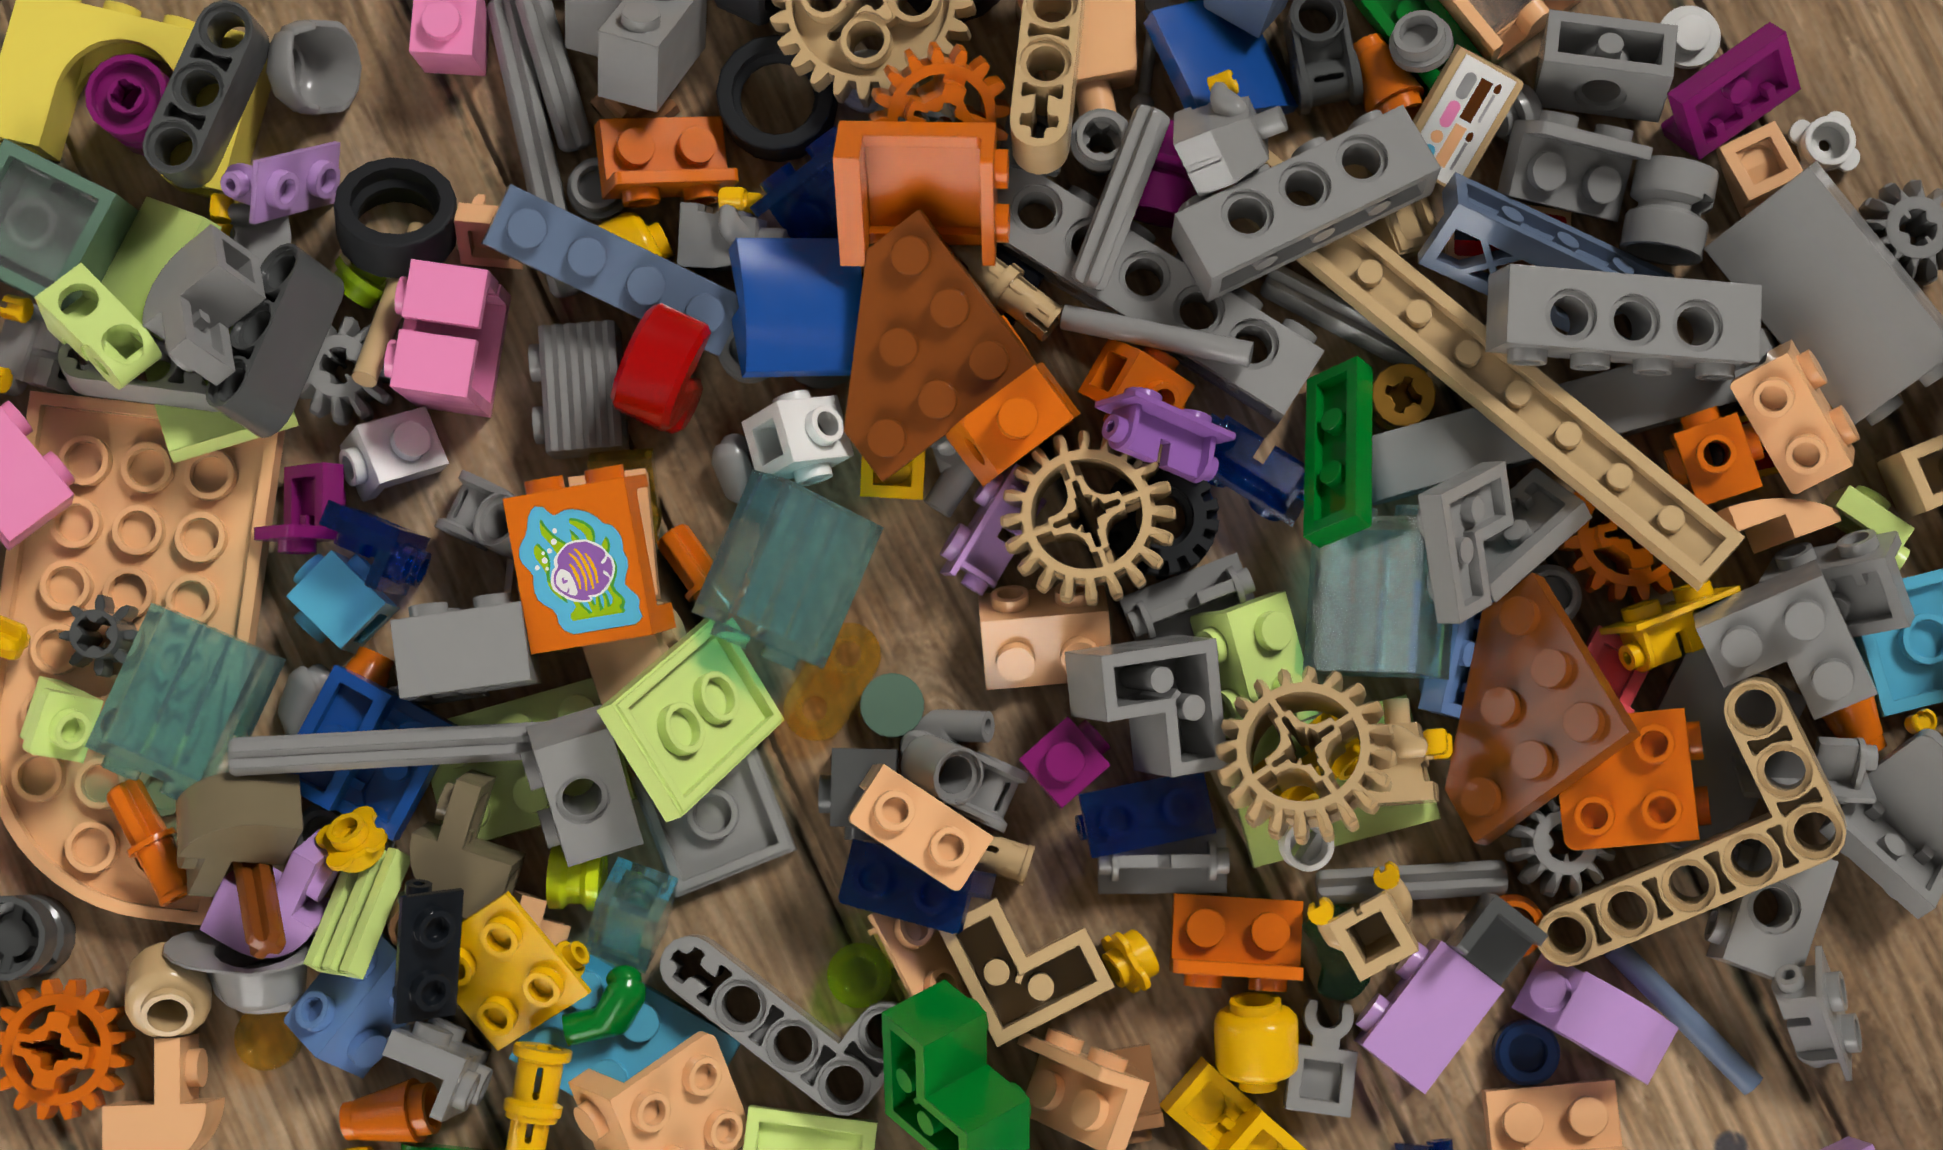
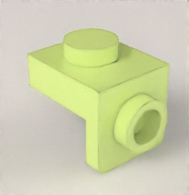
M1848 485L1831 492L1823 504L1838 510L1842 521L1833 525L1846 534L1865 529L1874 530L1876 535L1891 531L1898 532L1902 544L1895 559L1900 570L1910 554V549L1905 547L1904 544L1915 528L1888 511L1891 507L1890 502L1881 494L1868 487L1858 485L1854 488Z
M39 676L20 733V738L24 739L23 749L32 755L84 763L104 701L62 680Z

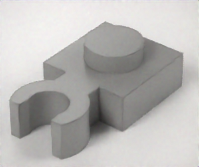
M1307 998L1302 1009V1020L1305 1028L1310 1033L1309 1044L1299 1043L1298 1069L1291 1077L1286 1079L1283 1108L1350 1118L1358 1052L1339 1049L1340 1039L1350 1031L1354 1022L1352 1005L1341 1003L1338 1021L1330 1027H1323L1319 1024L1316 1017L1318 1000Z

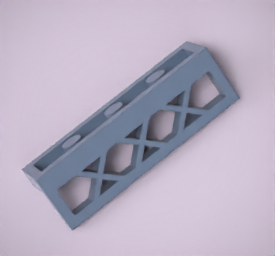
M1457 172L1453 174L1442 191L1444 215L1418 252V264L1488 295V277L1498 270L1497 266L1519 260H1524L1535 266L1675 278L1672 273ZM1457 229L1479 239L1484 254L1458 260L1441 251ZM1491 245L1499 250L1492 251ZM1489 269L1490 274L1482 270ZM1553 305L1550 314L1553 326L1569 332L1570 321L1568 315L1562 308ZM1616 310L1614 316H1617V315H1620V314H1624V313H1622V312Z

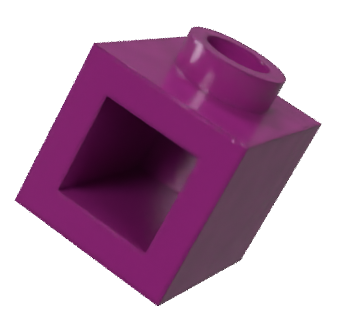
M1067 716L1019 758L1018 762L1061 810L1110 766V763L1102 755L1111 747L1086 719L1076 726Z

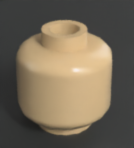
M159 942L144 948L133 958L128 968L124 996L125 1012L132 1025L145 1035L156 1038L181 1037L194 1032L205 1022L212 1007V984L206 972L185 969L171 963L163 955L164 943L166 942Z

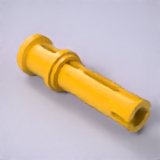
M515 1042L512 1053L518 1057L513 1091L512 1096L504 1098L503 1103L505 1116L511 1119L505 1150H546L550 1125H555L558 1119L562 1117L563 1106L558 1103V1096L564 1064L571 1062L573 1051L547 1043ZM543 1068L538 1092H533L537 1069ZM527 1124H533L531 1135L529 1137L525 1136Z

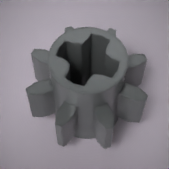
M97 595L95 609L86 610L81 607L72 606L70 611L75 619L71 624L70 631L59 633V638L70 641L76 651L71 656L69 663L72 666L83 668L94 660V671L97 676L102 677L112 676L114 670L113 663L120 662L136 667L139 663L133 653L137 648L138 642L149 639V634L137 631L132 622L137 617L139 610L136 607L125 605L120 607L114 614V601L112 597ZM101 625L110 626L105 633L111 641L107 648L99 647L103 641L102 635L98 632Z

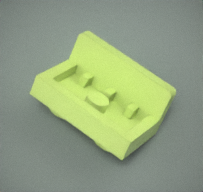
M1286 591L1270 592L1221 611L1201 612L1190 617L1194 636L1216 638L1224 719L1234 718L1243 720L1236 711L1234 702L1237 697L1247 698L1253 703L1258 701L1259 699L1253 686L1257 679L1263 680L1267 683L1270 690H1274L1280 687L1278 672L1282 668L1288 670L1293 683L1302 682V673L1306 665ZM1302 711L1293 714L1302 721L1319 713L1318 711ZM1274 725L1269 727L1263 736L1277 731Z

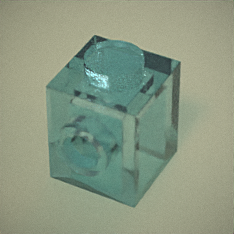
M618 856L595 902L586 943L589 954L619 965H630L637 968L639 972L646 974L667 930L679 878Z

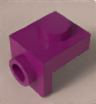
M320 462L284 467V524L254 527V540L278 542L277 553L296 555L317 554V543L343 540V509L346 503L344 464Z

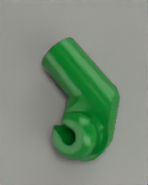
M620 965L613 968L606 976L608 986L595 1008L562 1015L563 1031L568 1046L624 1034L631 1027L646 998V986L642 983L641 973L637 968L630 965Z

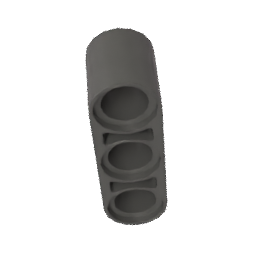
M229 0L216 1L205 7L201 12L145 133L143 141L145 158L154 169L181 188L193 189L202 187L213 178L268 58L269 36L249 11L239 3ZM235 27H245L244 38L238 45L228 49L222 48L223 37L228 31ZM219 84L218 96L207 106L196 107V98L201 89L207 85ZM192 141L193 148L189 158L180 165L171 166L170 156L174 148L182 142Z
M291 243L280 245L265 258L260 268L266 299L236 322L232 328L230 340L235 372L217 386L209 381L206 389V400L210 406L261 438L271 437L279 432L291 417L344 294V282L339 276Z

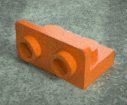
M721 116L599 119L594 125L602 200L622 199V205L628 208L654 206L661 202L660 198L683 197L684 202L710 205L718 203V192L721 188L733 187L739 182L738 169L728 168Z
M1173 893L1169 971L1184 974L1183 986L1222 988L1223 976L1247 977L1248 990L1287 992L1288 980L1303 981L1304 967L1300 966L1304 901Z

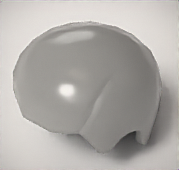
M297 20L282 26L280 32L274 34L269 45L266 73L274 96L293 112L321 115L341 113L349 108L359 91L362 65L357 43L345 25L338 21Z

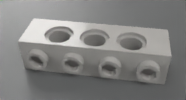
M1404 105L1384 114L1381 110H1373L1356 119L1348 127L1347 132L1328 141L1325 137L1309 140L1297 148L1290 159L1271 168L1268 164H1264L1261 168L1252 171L1228 189L1215 195L1209 193L1201 197L1198 194L1191 197L1175 213L1171 240L1208 303L1431 195L1441 167ZM1352 164L1366 167L1373 176L1365 179L1355 178L1349 175L1344 167ZM1303 191L1313 196L1317 203L1310 206H1300L1293 203L1287 195L1291 192ZM1238 218H1247L1257 223L1260 230L1251 234L1236 231L1230 225V222Z
M1508 264L1488 277L1485 352L1507 354V363L1519 366L1547 364V357L1570 359V368L1574 370L1603 371L1610 369V362L1633 364L1632 373L1637 375H1671L1673 367L1695 369L1694 378L1699 380L1735 379V371L1760 363L1762 285ZM1553 305L1562 308L1569 317L1570 329L1567 335L1557 331L1551 322L1550 314ZM1616 310L1624 313L1631 322L1632 334L1629 340L1623 338L1615 328L1614 315ZM1679 316L1685 318L1692 326L1694 336L1691 345L1683 341L1678 334L1677 320Z

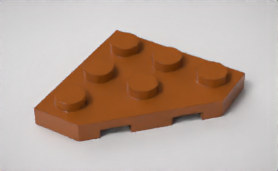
M922 210L915 211L870 246L866 252L844 432L883 482L944 437L962 418L1026 370L1037 364Z
M1535 573L1529 574L1498 602H1493L1491 606L1482 610L1444 789L1476 844L1488 846L1641 735L1543 576Z

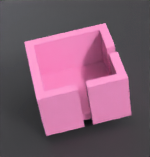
M411 259L408 277L401 276L399 278L395 292V312L404 318L403 328L399 329L397 340L390 339L387 344L384 357L385 377L391 378L389 386L416 407L426 406L427 409L491 418L511 295L501 284H498V280L489 270Z

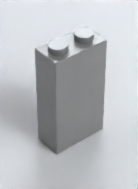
M1817 161L1704 248L1730 282L1762 285L1761 320L1781 344L1792 339L1799 353L1808 349L1811 350L1828 381L1827 384L1820 387L1826 400L1833 409L1842 405L1854 425L1865 418L1873 426L1886 418L1903 404L1902 399L1897 394L1918 379L1924 387H1928L1943 377L1942 314Z

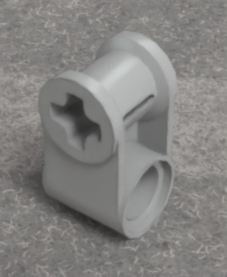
M462 470L458 477L462 486L446 518H438L434 527L487 552L489 549L514 561L502 499L515 497V495L488 480Z
M930 734L919 736L910 742L901 760V773L904 778L939 801L952 806L954 811L1002 833L1005 832L1008 825L1003 818L1018 784L1026 783L1030 775L1013 765L983 752H975ZM945 762L944 771L939 777L940 768Z

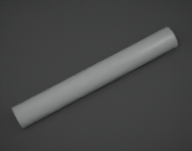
M1068 304L1064 305L1060 320V329L1243 367H1249L1254 348V342Z

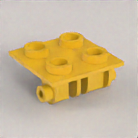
M507 891L462 921L457 1004L494 1048L499 1051L590 994L592 990L581 978L585 971V965L590 960L589 952L584 944L579 941H573L572 943L561 941L554 946L513 895Z

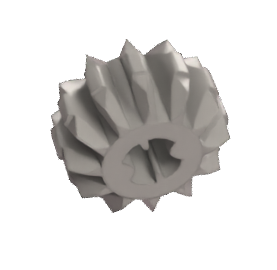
M1921 179L1911 180L1904 186L1903 190L1896 183L1886 184L1879 190L1878 199L1868 198L1860 205L1859 212L1911 278L1915 279L1920 285L1927 286L1937 280L1938 270L1943 271V208L1940 205L1943 202V189L1937 188L1925 197ZM1903 224L1906 225L1905 232H1900L1899 227ZM1910 237H1916L1915 244H1910Z
M344 317L338 333L332 325L330 326L299 397L301 399L312 398L309 408L312 414L322 418L331 412L333 421L341 426L348 425L353 410L365 422L374 418V411L370 402L373 399L386 406L392 404L393 397L382 389L383 383H390L391 378L385 377L384 366L374 387L361 386L348 374H345L348 381L346 383L335 377V372L339 365L344 369L347 368L345 360L349 359L356 365L370 325L360 331L358 321L353 317Z
M1556 797L1525 818L1526 826L1517 824L1504 833L1509 837L1520 838L1522 846L1507 850L1504 853L1506 861L1515 862L1524 859L1528 861L1519 872L1517 879L1522 884H1530L1541 875L1540 893L1544 896L1553 897L1559 888L1560 882L1568 896L1574 897L1582 894L1580 875L1593 884H1599L1604 879L1602 871L1593 863L1594 859L1613 861L1616 856V852L1611 848L1570 849L1569 854L1551 855L1549 850L1553 847L1554 840L1549 835V832L1563 831L1560 803H1558Z

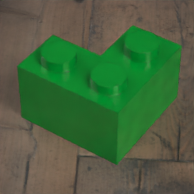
M945 979L882 1012L885 1114L927 1150L1030 1149V1098L1027 1097L1019 1085L1009 1082L987 1064V1031L989 1027L987 1012L983 1010L976 1000L966 997Z

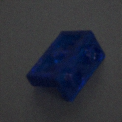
M836 126L805 148L812 159L796 171L792 164L788 162L759 184L766 195L750 207L757 218L770 210L783 229H787L790 238H838L833 153L837 135Z
M328 500L319 524L338 532L334 544L362 556L375 558L365 580V586L376 591L406 596L410 586L417 588L421 584L431 561V553L426 551L431 538L364 510Z
M853 839L838 899L840 903L951 934H960L965 925L971 897L991 899L997 874L974 868L963 887L959 891H954L883 844Z

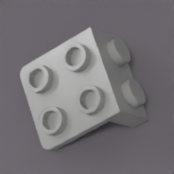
M1929 728L1920 730L1881 759L1875 771H1866L1877 798L1875 804L1849 802L1840 804L1847 824L1845 844L1840 852L1851 859L1878 883L1891 898L1897 900L1917 919L1935 909L1943 894V736L1936 730ZM1827 817L1819 832L1828 840H1831L1835 834V827L1833 822Z

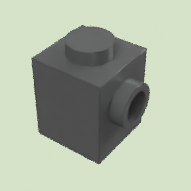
M832 748L831 775H820L818 809L819 813L830 814V826L845 827L844 840H875L852 825L848 820V816L865 791L859 785L873 764H885L899 774V751L897 749Z

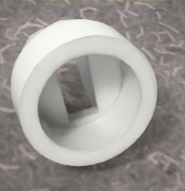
M1289 825L1285 835L1278 840L1279 851L1284 861L1290 866L1305 872L1316 871L1324 867L1333 855L1334 841H1331V843L1325 842L1319 827L1310 828L1313 831L1310 832L1308 843L1304 846L1301 845L1295 856H1293L1291 850L1296 844L1293 826Z

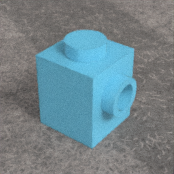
M333 550L325 557L322 554H317L309 559L295 574L293 581L297 585L286 596L300 610L293 617L294 620L319 643H323L329 638L341 650L356 654L359 646L363 647L400 609L377 587L384 580V577L366 559L355 553L349 560L346 556Z

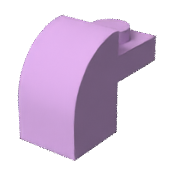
M320 829L292 852L283 872L273 867L286 945L280 954L269 953L265 958L281 957L295 951L318 929L329 902V898L325 897L338 874V871L331 870L326 864L327 850L320 848L316 843L315 838ZM233 869L223 878L199 930L242 954L252 956L249 945L245 941Z
M1542 953L1511 1007L1525 1017L1574 1042L1596 1058L1646 1085L1649 1084L1679 1029L1652 1008L1586 971L1584 973L1573 966L1556 965L1546 959Z

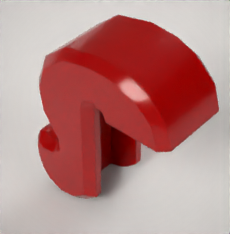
M663 303L649 308L638 323L615 375L610 396L615 410L660 431H666L670 434L682 431L690 422L703 391L701 379L690 377L695 372L711 335L708 324Z

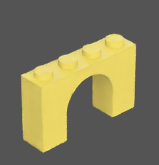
M16 0L0 53V145L5 138L45 159L60 162L77 101L90 75L99 64L115 55L133 54L161 61L169 65L172 71H174L196 22L175 15H164L163 22L142 18L140 10L111 0H105L103 8L81 3L82 0ZM233 29L228 31L223 37L222 48L228 49L238 45L244 38L245 32ZM267 61L213 178L202 187L186 189L176 186L162 174L160 175L182 192L211 198L213 193L224 194L220 181L226 169L236 163L248 165L251 163L271 90V84L266 73ZM211 84L202 88L196 98V107H203L212 103L218 96L219 84ZM192 141L182 142L174 148L170 156L171 166L180 165L189 158L193 148Z

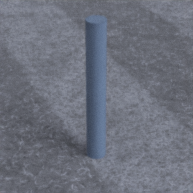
M1629 944L1604 954L1744 1095L1752 1092L1760 1084L1763 1077Z

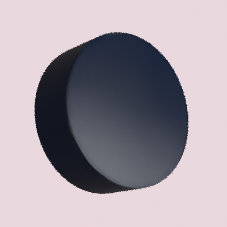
M1516 1019L1506 1023L1498 1030L1492 1042L1491 1055L1496 1069L1502 1076L1514 1083L1532 1086L1546 1081L1553 1075L1559 1064L1560 1047L1557 1038L1550 1029L1530 1019Z

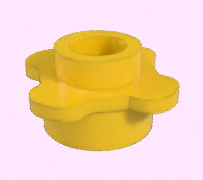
M361 806L354 809L351 813L342 814L318 831L315 840L320 848L327 850L326 864L331 870L346 873L361 872L373 866L383 855L388 835L383 828L376 827L374 822L377 814L372 807Z
M1130 929L1124 934L1116 932L1111 937L1109 935L1103 937L1101 944L1105 953L1102 954L1101 959L1112 981L1120 988L1126 987L1133 994L1138 992L1140 988L1143 991L1151 987L1150 978L1159 973V964L1146 939L1135 929Z

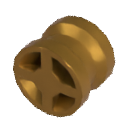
M1399 363L1386 368L1373 381L1372 422L1386 432L1422 422L1430 414L1435 404L1436 391L1432 379L1423 369L1413 364ZM1406 389L1411 394L1412 399L1417 400V402L1410 400V397L1407 394Z

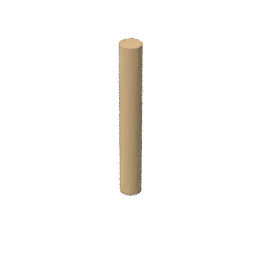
M412 222L408 225L406 232L418 230L425 224ZM388 278L353 370L352 379L361 386H376L384 366L387 344L390 339H394L402 316L395 312V292L399 278Z

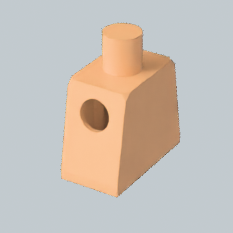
M1015 0V13L1019 26L1023 0ZM1085 0L1075 94L1079 117L1094 109H1109L1117 112L1112 90L1127 88L1135 83L1137 71L1135 0ZM1051 12L1042 15L1040 19L1047 22H1058L1066 16L1061 13ZM1052 70L1037 72L1041 81H1052L1060 76L1059 73Z

